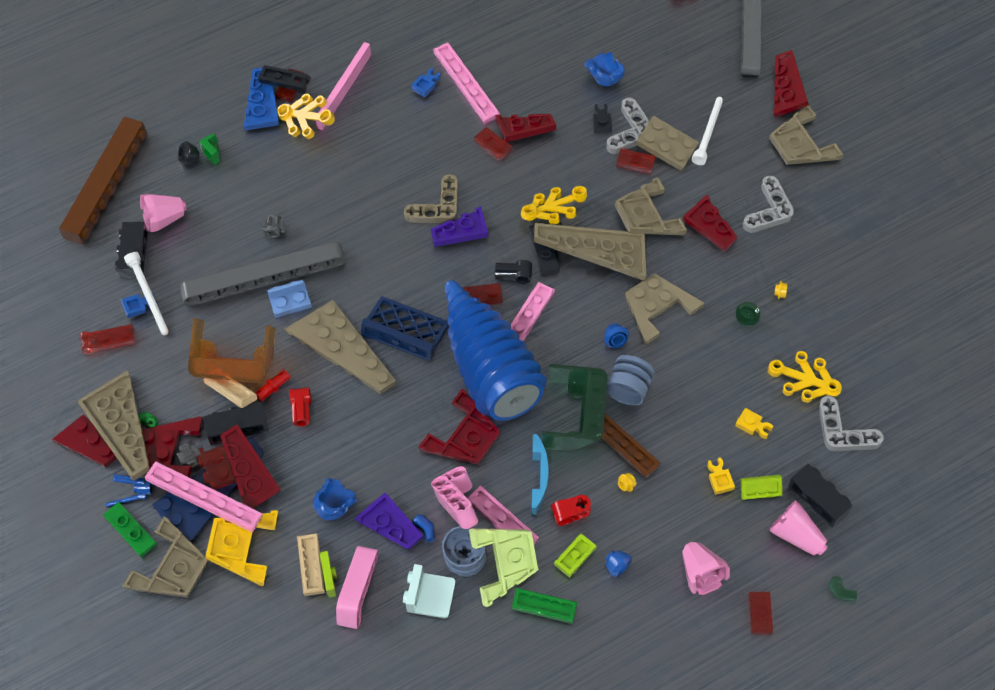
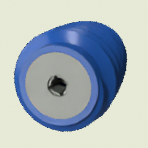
M454 280L448 281L445 284V292L449 302L448 336L451 340V350L454 353L455 362L459 366V372L464 378L465 386L469 389L470 396L475 401L477 410L499 421L514 419L525 414L540 401L547 384L546 377L540 374V364L534 361V355L527 350L525 342L519 340V334L511 329V324L508 321L502 320V315L499 312L492 311V307L489 304H480V299L472 298L470 293L466 292L458 282Z

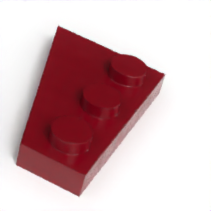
M518 114L511 115V117L495 115L505 142L557 130L556 123L551 114H529L528 117H518Z
M708 195L703 197L683 216L685 223L724 252L737 241V235L727 221L723 220L717 207L712 205Z
M84 414L52 439L54 443L62 445L74 453L77 452L85 456L86 459L105 468L117 459L97 429Z

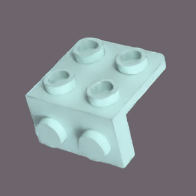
M414 564L413 571H409L407 583L410 584L409 590H405L403 596V603H406L407 612L447 618L452 603L455 579L424 573L422 565Z

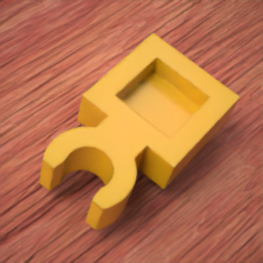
M747 408L743 410L735 424L736 427L751 435L755 431L758 432L759 436L763 439L768 438V433L763 430L772 431L773 429L772 424L768 422L762 423L763 417Z
M721 458L717 460L718 466L712 465L711 460H708L707 464L709 471L713 472L709 474V480L715 495L735 489L729 469H722L723 460Z

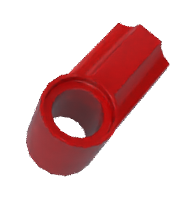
M310 388L290 389L293 425L305 427L310 424Z

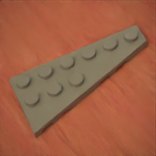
M535 223L534 242L643 281L646 279L645 234L542 223Z
M333 300L285 328L287 334L293 335L304 345L310 346L316 353L336 366L342 367L348 374L362 380V383L379 394L396 385V380Z
M127 370L77 402L130 478L135 481L149 472L150 465L131 376Z

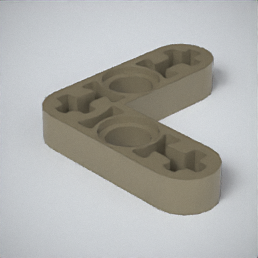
M451 174L445 175L442 178L440 204L407 205L404 208L405 220L410 223H445L449 220L455 221L457 217V178ZM448 182H452L451 189H448ZM446 196L454 197L452 201L444 200ZM427 211H434L435 215L429 217L425 213Z

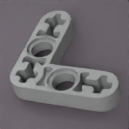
M625 98L621 104V111L632 128L607 139L606 149L611 154H617L637 146L638 138L649 123L648 118L633 98ZM640 117L642 121L635 122L633 118ZM627 136H633L635 140L628 141L625 138Z
M774 176L764 177L761 189L771 208L747 215L743 221V229L746 232H758L789 222L792 219L794 209L778 179ZM779 196L782 198V201L776 202L773 200V197ZM769 215L773 220L766 221L763 217Z
M825 396L821 399L819 414L824 443L828 450L878 449L881 446L884 436L877 429L843 431L837 400L832 396ZM826 403H829V406H832L830 409V414H828V407L825 406ZM829 419L834 420L837 426L829 427L826 421ZM871 436H874V438L877 439V442H874L873 439H870ZM849 437H857L859 439V443L852 444L849 441ZM835 438V441H838V443L834 444L831 439Z

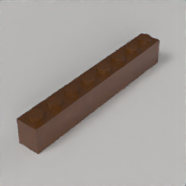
M123 117L59 227L63 239L83 245L86 239L90 237L91 230L98 223L101 212L107 207L109 198L115 193L117 184L123 179L126 168L130 166L134 154L138 152L142 140H145L147 136L143 122Z

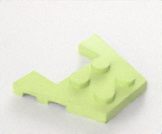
M469 529L471 544L474 549L489 544L493 545L499 581L480 587L482 604L485 607L493 604L492 601L499 596H504L507 590L515 584L519 585L538 571L533 537L530 530Z

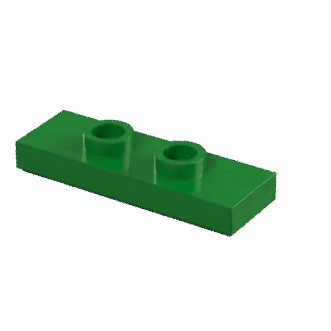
M119 502L103 514L104 518L141 558L157 546L152 537Z
M516 588L512 610L573 624L578 602Z

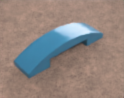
M533 434V460L540 461V489H532V516H536L543 505L547 493L549 470L544 445L539 436Z

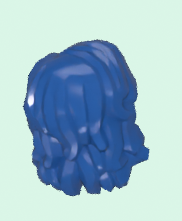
M608 52L606 55L599 53L597 57L591 60L588 59L585 63V68L588 69V72H591L592 76L601 86H612L618 83L624 76V66L617 59L614 60L612 52Z
M326 478L322 489L317 491L313 498V509L324 520L340 519L347 512L348 508L357 502L355 492H352L350 489H344L345 486L341 485L340 480L336 481V479Z

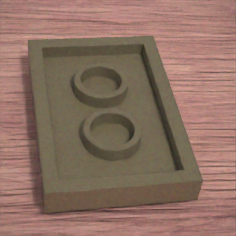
M654 115L636 142V145L680 171L683 170L699 144L698 141Z

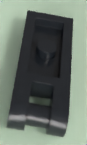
M264 65L258 80L259 83L296 90L298 93L304 94L307 89L306 85L309 84L311 77L304 73Z

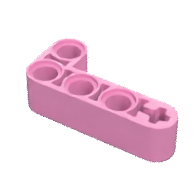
M462 466L456 467L432 481L431 485L439 503L463 529L474 527L478 523V518L471 502L464 496V493L473 486L466 468Z
M357 546L336 607L337 625L353 629L359 628L362 618V604L378 560L379 551L377 549Z

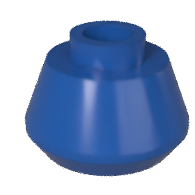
M618 323L611 324L605 329L604 342L608 347H622L629 339V331Z
M614 550L611 551L605 558L607 561L606 567L612 577L620 576L632 562L631 555L620 550L616 552Z

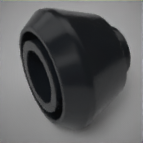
M185 141L179 146L177 159L181 165L193 164L195 161H198L200 152L196 146Z

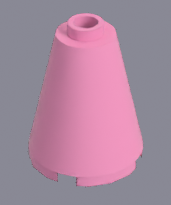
M796 500L787 507L786 511L778 517L769 530L772 534L813 556L816 554L821 555L828 547L826 545L827 539Z

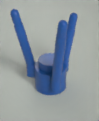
M114 474V482L134 484V492L138 493V495L108 502L105 506H114L118 502L121 504L137 499H146V495H151L152 483L146 481L145 478H138L133 481L130 476Z

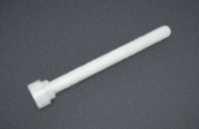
M722 97L716 98L700 147L693 153L692 162L696 165H704L706 163V149L723 102Z
M129 253L124 257V260L130 268H133L162 335H167L169 330L141 270L139 253Z

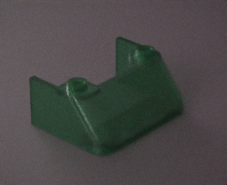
M549 364V382L568 383V393L574 398L582 399L579 432L560 433L542 431V443L545 449L575 451L593 444L602 438L608 379L605 370L592 367Z

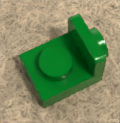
M212 133L204 137L199 143L202 153L213 165H216L220 162L218 155L220 152L217 148V137Z

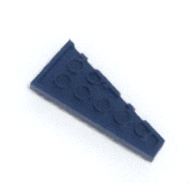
M252 436L247 440L261 459L264 451ZM227 454L191 477V479L230 497L235 487H238ZM170 492L152 504L162 519L163 517L168 518L189 542L198 537L207 522L211 521L215 514Z

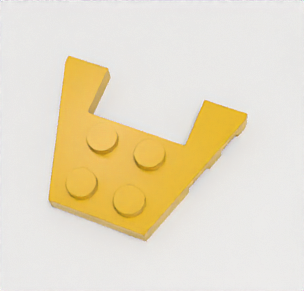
M274 510L271 513H264L256 528L275 530L278 511ZM214 518L206 559L260 586H264L267 566L246 563L252 532L223 518Z

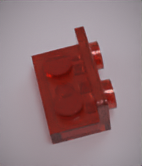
M224 445L204 451L203 447L199 448L201 455L197 457L200 466L205 467L206 470L203 473L206 485L210 484L212 489L215 490L236 483Z

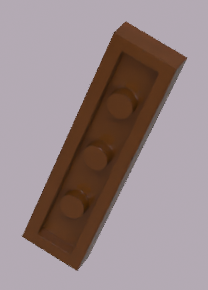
M602 412L589 424V427L646 479L660 467L661 463L605 412Z

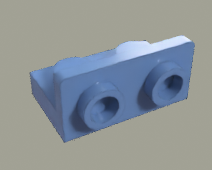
M304 280L293 281L283 286H275L267 291L275 318L312 308Z

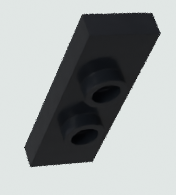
M534 225L529 226L541 275L558 273L559 265L555 250L534 242Z

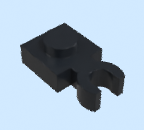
M597 104L594 106V133L612 132L611 113L607 114V104H604V109L602 110L598 109Z

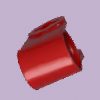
M578 495L554 502L551 505V509L557 525H567L573 521L588 517L591 512V501L586 495Z

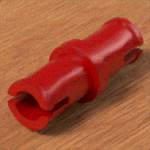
M282 369L275 377L266 380V384L254 392L257 394V400L262 403L273 392L276 393L280 386L291 379L288 372Z

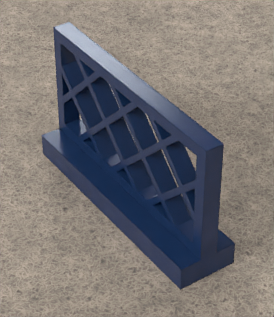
M381 296L367 319H363L361 335L431 361L433 352L449 325L447 320ZM384 303L389 305L391 309L382 311L380 307ZM405 311L408 315L399 317L397 312ZM394 313L396 319L386 321L384 316ZM381 317L383 320V322L376 323L372 321L374 318ZM421 317L425 319V322L416 324L414 319ZM411 320L413 325L403 327L401 322ZM398 323L400 329H392L389 325ZM439 324L442 325V328L433 330L431 325ZM428 326L430 332L421 334L419 328ZM415 330L417 333L415 336L406 334V332ZM431 336L434 339L433 343H429L423 340L424 338Z

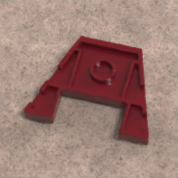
M461 389L452 401V405L467 414L446 443L428 433L418 447L422 452L479 465L499 438L500 430L486 415L477 410L475 402L468 397L465 390Z
M199 416L142 429L150 469L156 461L190 478L191 467L173 465L180 435H201L204 423L203 417Z

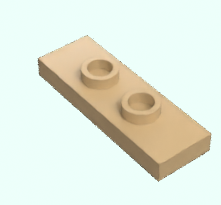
M220 369L204 377L205 384L240 408L257 400V394Z
M318 534L297 536L304 596L325 593Z

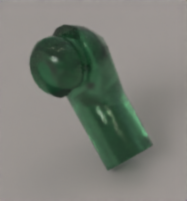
M834 576L831 578L829 588L837 598L851 601L857 600V591L845 589L840 577Z

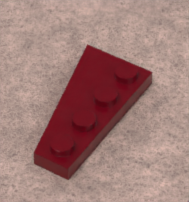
M790 50L776 55V81L774 85L775 118L809 106L793 51Z
M237 424L220 435L244 505L255 509L281 492V489Z

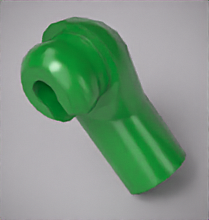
M149 412L139 414L140 423L149 428L157 426L158 419Z

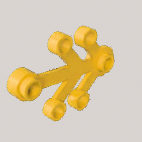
M304 94L292 105L282 104L277 109L278 117L282 121H286L289 128L288 132L293 137L299 136L301 130L294 124L292 117L298 119L303 130L302 135L307 139L313 138L315 132L309 127L306 119L321 121L324 125H332L335 121L334 114L328 109L320 113L310 112L316 107L323 108L327 104V100L322 95L317 96L313 101L309 94ZM303 104L306 105V106H305L304 108H302L301 110H299V111L297 110V109H298L299 107H301Z
M577 186L572 189V195L559 199L562 196L561 188L554 187L551 189L546 202L545 195L538 193L534 196L532 204L525 205L522 208L521 217L527 221H532L536 218L546 219L553 225L560 222L558 213H564L570 219L574 218L577 215L576 208L564 207L562 205L572 201L584 202L587 198V190L584 186ZM545 211H551V212H557V213H551V214H550V213H545Z
M804 351L797 352L795 356V361L801 366L804 373L784 366L780 360H773L769 363L768 373L771 376L779 377L784 374L800 380V382L794 384L790 382L784 384L782 391L787 396H791L794 392L813 385L819 387V389L814 391L806 389L802 392L801 399L805 403H809L823 395L836 397L842 391L841 383L836 379H831L825 368L826 361L823 358L815 359L813 364L814 369L819 371L823 380L816 378L807 362V353ZM786 387H790L792 391L786 390ZM808 394L810 398H806L804 395Z

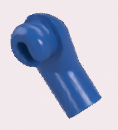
M419 514L417 517H414L412 523L415 527H421L424 530L425 541H435L433 523L425 515Z

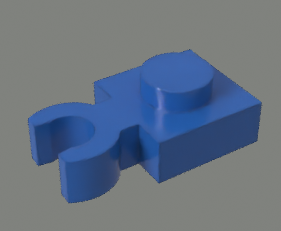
M430 68L427 76L421 74L411 84V90L425 98L436 87L435 82L440 80L441 74L438 72L437 75H433L434 70Z
M140 294L121 299V304L127 318L146 313V308L150 309L146 297L141 298Z

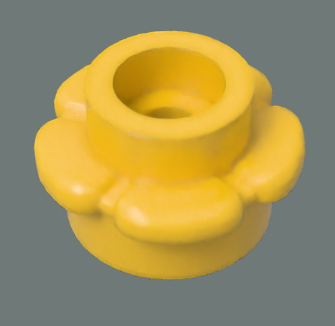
M780 281V284H776L774 295H777L778 299L786 298L788 283Z
M630 473L621 474L618 477V486L623 491L632 492L636 486V480Z

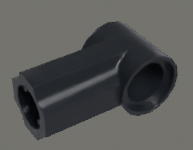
M519 260L516 263L496 262L495 279L515 280L516 283L523 285L531 282L532 263L530 261Z

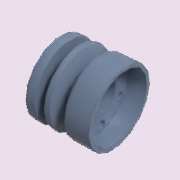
M621 355L616 359L605 390L613 399L621 403L640 405L645 399L648 391L647 387L650 386L655 371L648 362L641 358Z
M460 526L454 527L446 533L442 542V551L447 567L451 572L462 577H470L479 573L487 562L486 546L474 549L471 544L469 529H463ZM465 551H468L467 557L463 556Z

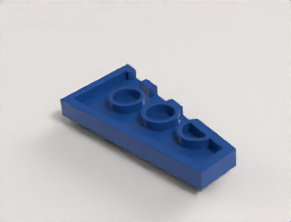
M263 67L252 70L250 94H248V106L243 125L244 131L279 125L273 85L259 83L258 80Z

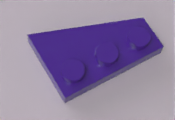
M481 206L475 208V211L467 214V212L462 214L461 218L455 221L449 220L431 228L434 247L489 237Z
M383 493L354 518L360 524L408 551L424 538L421 532L386 493Z

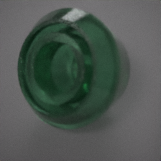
M753 302L741 303L735 309V318L743 326H754L760 320V310Z

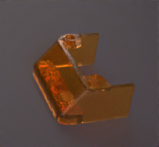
M193 318L188 371L192 376L249 383H260L265 379L273 359L275 327L266 325L264 346H259L255 349L253 360L216 356L217 347L214 342L203 340L205 321Z

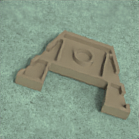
M810 105L803 107L799 113H795L788 122H784L770 134L769 139L787 165L833 161L843 158V153L836 143L818 149L803 127V124L816 118V114Z
M658 177L654 178L651 183L642 185L639 190L632 191L616 200L615 207L629 233L686 235L687 229L681 218L662 221L650 198L651 196L664 193L665 189Z
M657 274L651 275L645 281L625 292V298L632 315L635 317L645 345L660 335V332L650 320L678 302L691 316L704 307L703 301Z
M163 517L155 530V534L172 542V545L151 579L132 570L124 582L123 588L126 590L188 598L209 561L168 518Z

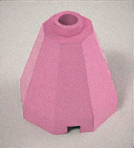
M148 193L140 195L141 209H144L143 219L150 232L159 231L184 216V211L187 210L185 201L181 200L180 197Z
M690 542L684 547L682 557L688 586L693 594H696V591H698L700 595H705L717 590L722 586L720 581L723 578L725 581L730 578V567L726 561L703 544Z

